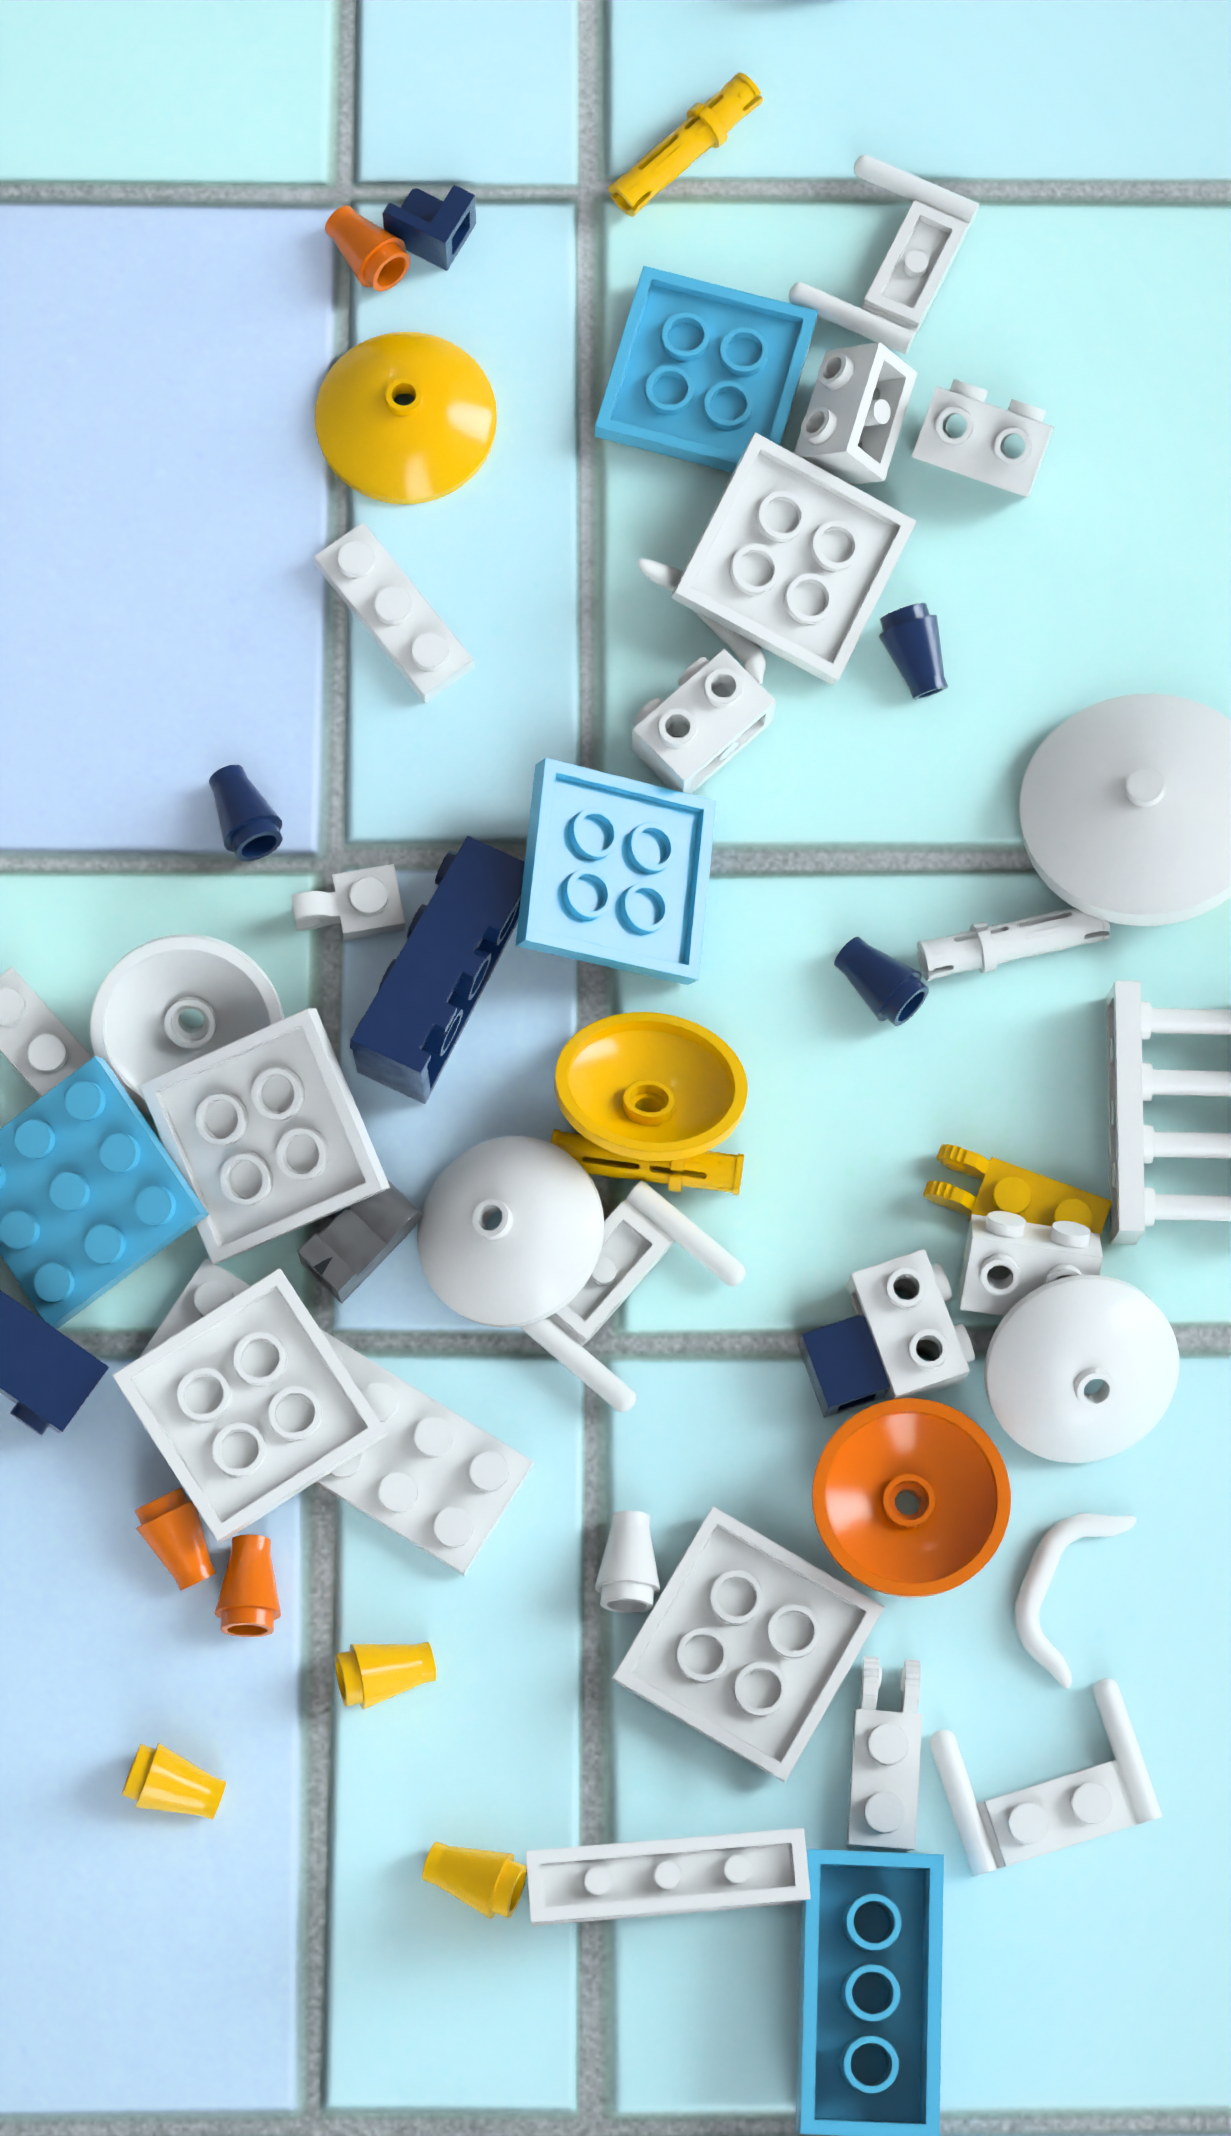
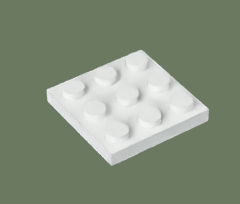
M755 432L737 463L670 598L833 685L839 680L917 521Z
M307 1008L139 1085L166 1151L209 1213L196 1226L212 1264L226 1261L390 1188L316 1008Z
M280 1268L112 1375L219 1544L388 1435L384 1426Z
M712 1506L612 1680L785 1783L885 1607Z

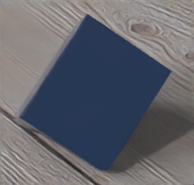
M453 185L445 200L442 201L418 188H414L407 196L401 208L388 203L382 213L384 230L402 239L407 251L448 271L476 225L475 195Z
M856 1315L801 1335L798 1347L824 1418L886 1396L890 1384L864 1316Z

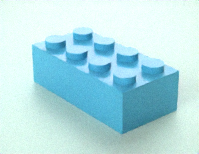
M807 1849L811 1899L801 1901L795 2131L799 2134L840 2136H940L944 1854Z

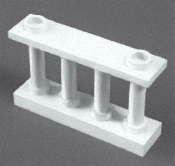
M1115 981L1106 997L1109 1200L1112 1201L1109 1210L1110 1244L1136 1245L1145 1233V1226H1153L1155 1220L1231 1221V1196L1155 1194L1154 1188L1145 1187L1144 1163H1152L1153 1157L1231 1159V1133L1154 1131L1153 1125H1143V1101H1151L1152 1095L1231 1097V1071L1153 1069L1151 1063H1142V1039L1149 1040L1151 1033L1231 1035V1010L1152 1008L1150 1001H1141V981Z
M804 1828L525 1851L532 1926L801 1904L802 1900L811 1899Z

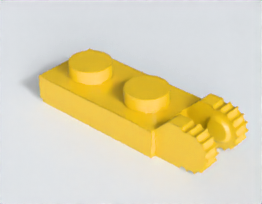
M949 1144L940 1146L936 1157L937 1161H940L941 1164H944V1166L951 1170L981 1179L982 1182L975 1197L966 1190L949 1183L930 1180L926 1184L923 1197H926L932 1203L969 1216V1222L971 1214L987 1216L988 1213L993 1211H1005L1023 1217L1027 1223L1052 1226L1057 1221L1076 1222L1088 1227L1092 1233H1098L1101 1236L1112 1201L993 1157L987 1160L982 1155L965 1150L962 1147Z

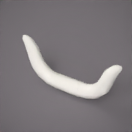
M640 559L638 561L639 568L652 582L673 593L683 573L682 571L648 559ZM696 612L714 633L734 651L744 665V669L761 685L766 668V659L759 645Z
M1079 1513L1059 1520L1043 1535L1037 1549H1035L1020 1586L1015 1604V1628L1025 1650L1066 1689H1069L1072 1683L1071 1672L1064 1656L1050 1643L1042 1632L1039 1623L1041 1604L1060 1557L1070 1543L1081 1537H1113L1126 1532L1136 1523L1135 1516Z

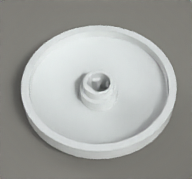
M1150 693L1124 695L1101 701L1075 713L1055 728L1041 743L1027 767L1022 781L1019 805L1022 838L1026 852L1033 867L1046 885L1062 900L1087 915L1103 921L1130 926H1159L1186 921L1202 915L1231 897V720L1202 703L1174 695Z

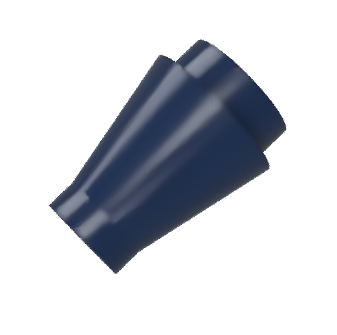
M913 604L881 617L880 623L883 632L879 635V638L907 683L913 700L925 698L947 689L948 685L944 676L937 615H930L927 604Z
M229 765L213 773L209 779V785L214 793L225 848L228 851L234 852L237 859L241 861L258 860L275 851L283 839L280 833L282 820L248 779L243 767L240 765Z
M860 937L851 939L835 958L834 966L844 973L879 1021L889 1020L894 1026L902 1025L916 1013L928 995L929 988L921 982L922 974L919 971L873 948Z

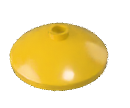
M419 332L383 334L370 338L350 349L340 357L327 373L321 384L315 405V428L318 443L323 456L334 473L357 492L372 499L392 504L429 502L442 498L462 487L479 471L486 461L496 434L497 411L494 393L489 380L477 362L453 343L437 336ZM400 394H410L415 398L411 404L406 406L398 405L393 401Z
M654 1012L617 1014L600 1019L581 1029L562 1049L557 1061L554 1080L555 1096L565 1118L575 1130L605 1150L628 1158L645 1161L678 1160L692 1157L714 1148L729 1137L738 1126L745 1111L748 1094L747 1078L743 1065L734 1051L720 1037L705 1027L687 1019Z

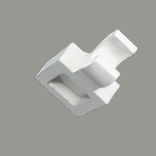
M394 864L332 874L334 889L332 893L307 891L291 895L296 931L312 930L340 923L343 941L405 930L406 923Z

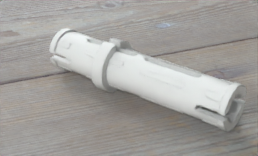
M1076 908L1058 910L988 926L986 922L971 924L970 931L942 938L918 941L917 948L919 951H917L922 975L926 981L979 969L981 973L995 971L998 964L1007 963L1012 960L1051 953L1082 944L1107 941L1110 938L1108 932L1110 924L1108 921L1087 915Z

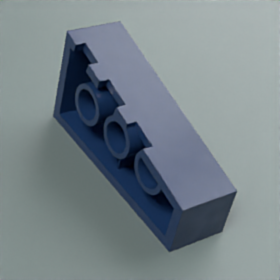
M468 835L458 853L452 850L448 851L435 878V884L438 885V888L428 905L422 904L414 915L407 932V942L397 959H393L389 964L376 996L350 1039V1049L353 1051L357 1073L426 1104L518 923L524 861Z
M0 1290V1393L16 1403L10 1414L42 1436L48 1426L58 1433L63 1432L106 1373L109 1366Z

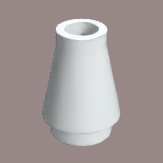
M618 1511L611 1515V1528L595 1584V1590L601 1594L600 1605L604 1609L620 1613L646 1612L653 1608L654 1596L660 1593L650 1533L651 1517L644 1512Z

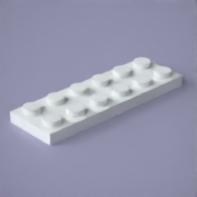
M205 1257L140 1357L251 1287V1285L217 1264H212ZM321 1330L388 1435L315 1483L465 1576L533 1469L534 1461Z

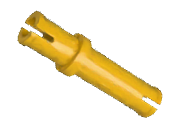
M739 72L704 104L699 102L693 105L687 111V119L678 128L651 149L628 172L609 185L608 191L612 193L611 198L625 214L631 217L635 216L655 195L674 181L698 157L711 147L719 148L728 139L727 133L741 119L762 104L763 97L759 96L761 92L756 84L747 75Z
M554 1129L552 1133L551 1143L576 1159L588 1174L668 1184V1191L681 1192L682 1186L729 1192L733 1193V1195H739L744 1154L738 1153V1155L706 1151L678 1160L645 1161L628 1158L605 1150L581 1134L561 1132L558 1129Z

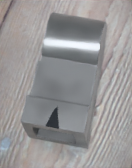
M388 1179L389 1189L353 1204L347 1211L344 1210L319 1235L315 1233L297 1250L301 1264L341 1304L407 1237L422 1216V1212Z

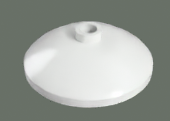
M195 934L169 935L150 940L134 948L123 956L109 971L97 992L92 1007L90 1020L91 1043L94 1055L106 1060L137 1108L151 1115L139 1085L284 1019L277 992L270 979L256 962L244 952L226 942L207 936ZM186 1009H195L202 1014L204 1023L197 1027L189 1026L182 1020L181 1013Z
M499 1137L482 1142L463 1152L438 1176L430 1188L421 1210L422 1216L418 1223L417 1243L424 1275L435 1294L449 1308L461 1316L482 1325L498 1328L519 1327L536 1323L558 1312L584 1287L597 1264L604 1237V1213L598 1190L592 1178L583 1166L566 1151L550 1142L534 1137ZM501 1211L502 1221L500 1225L494 1230H488L487 1221L490 1215Z
M1069 1276L1054 1280L1033 1290L1018 1301L1004 1316L994 1332L986 1354L984 1369L986 1394L991 1409L1002 1428L1017 1444L1029 1452L1048 1460L1064 1463L1098 1461L1130 1448L1144 1438L1160 1421L1176 1389L1179 1375V1351L1175 1335L1167 1318L1158 1306L1142 1291L1126 1282L1107 1276ZM1093 1379L1103 1380V1384L1097 1392L1091 1394L1084 1393V1388L1089 1381Z

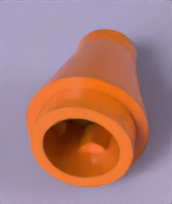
M350 206L338 208L328 218L325 224V232L335 242L362 286L373 287L376 291L382 292L391 289L401 281L410 266V256L405 252L406 247L402 239L362 217Z
M183 1487L134 1510L141 1523V1526L137 1527L136 1530L174 1577L180 1591L216 1574L210 1560L199 1512L193 1502L188 1500Z
M239 1535L231 1539V1553L215 1609V1615L221 1618V1631L225 1634L238 1637L267 1636L274 1632V1620L281 1617L270 1554L271 1540L268 1537L261 1535Z

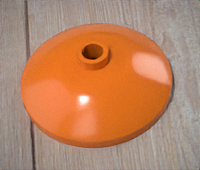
M900 1398L874 1404L852 1416L833 1434L826 1444L816 1466L812 1483L811 1496L814 1521L819 1536L831 1557L849 1576L859 1583L875 1591L896 1597L920 1598L934 1596L950 1591L970 1580L990 1561L997 1551L1007 1529L1010 1516L1011 1491L1008 1473L1004 1461L990 1437L980 1426L962 1412L942 1403L926 1399ZM907 1492L914 1495L918 1500V1511L912 1515H905L899 1512L895 1505V1498L898 1494Z

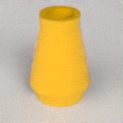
M429 1642L419 1644H350L349 1651L335 1654L336 1676L345 1707L360 1704L361 1708L365 1710L416 1686L436 1681V1666Z
M160 1743L157 1744L156 1749L140 1744L121 1795L136 1800V1808L199 1815L213 1820L227 1781L213 1777Z
M436 1841L426 1857L422 1880L437 1885L489 1919H492L496 1914L510 1918L518 1905L524 1889L527 1866L515 1862L514 1854L448 1846Z

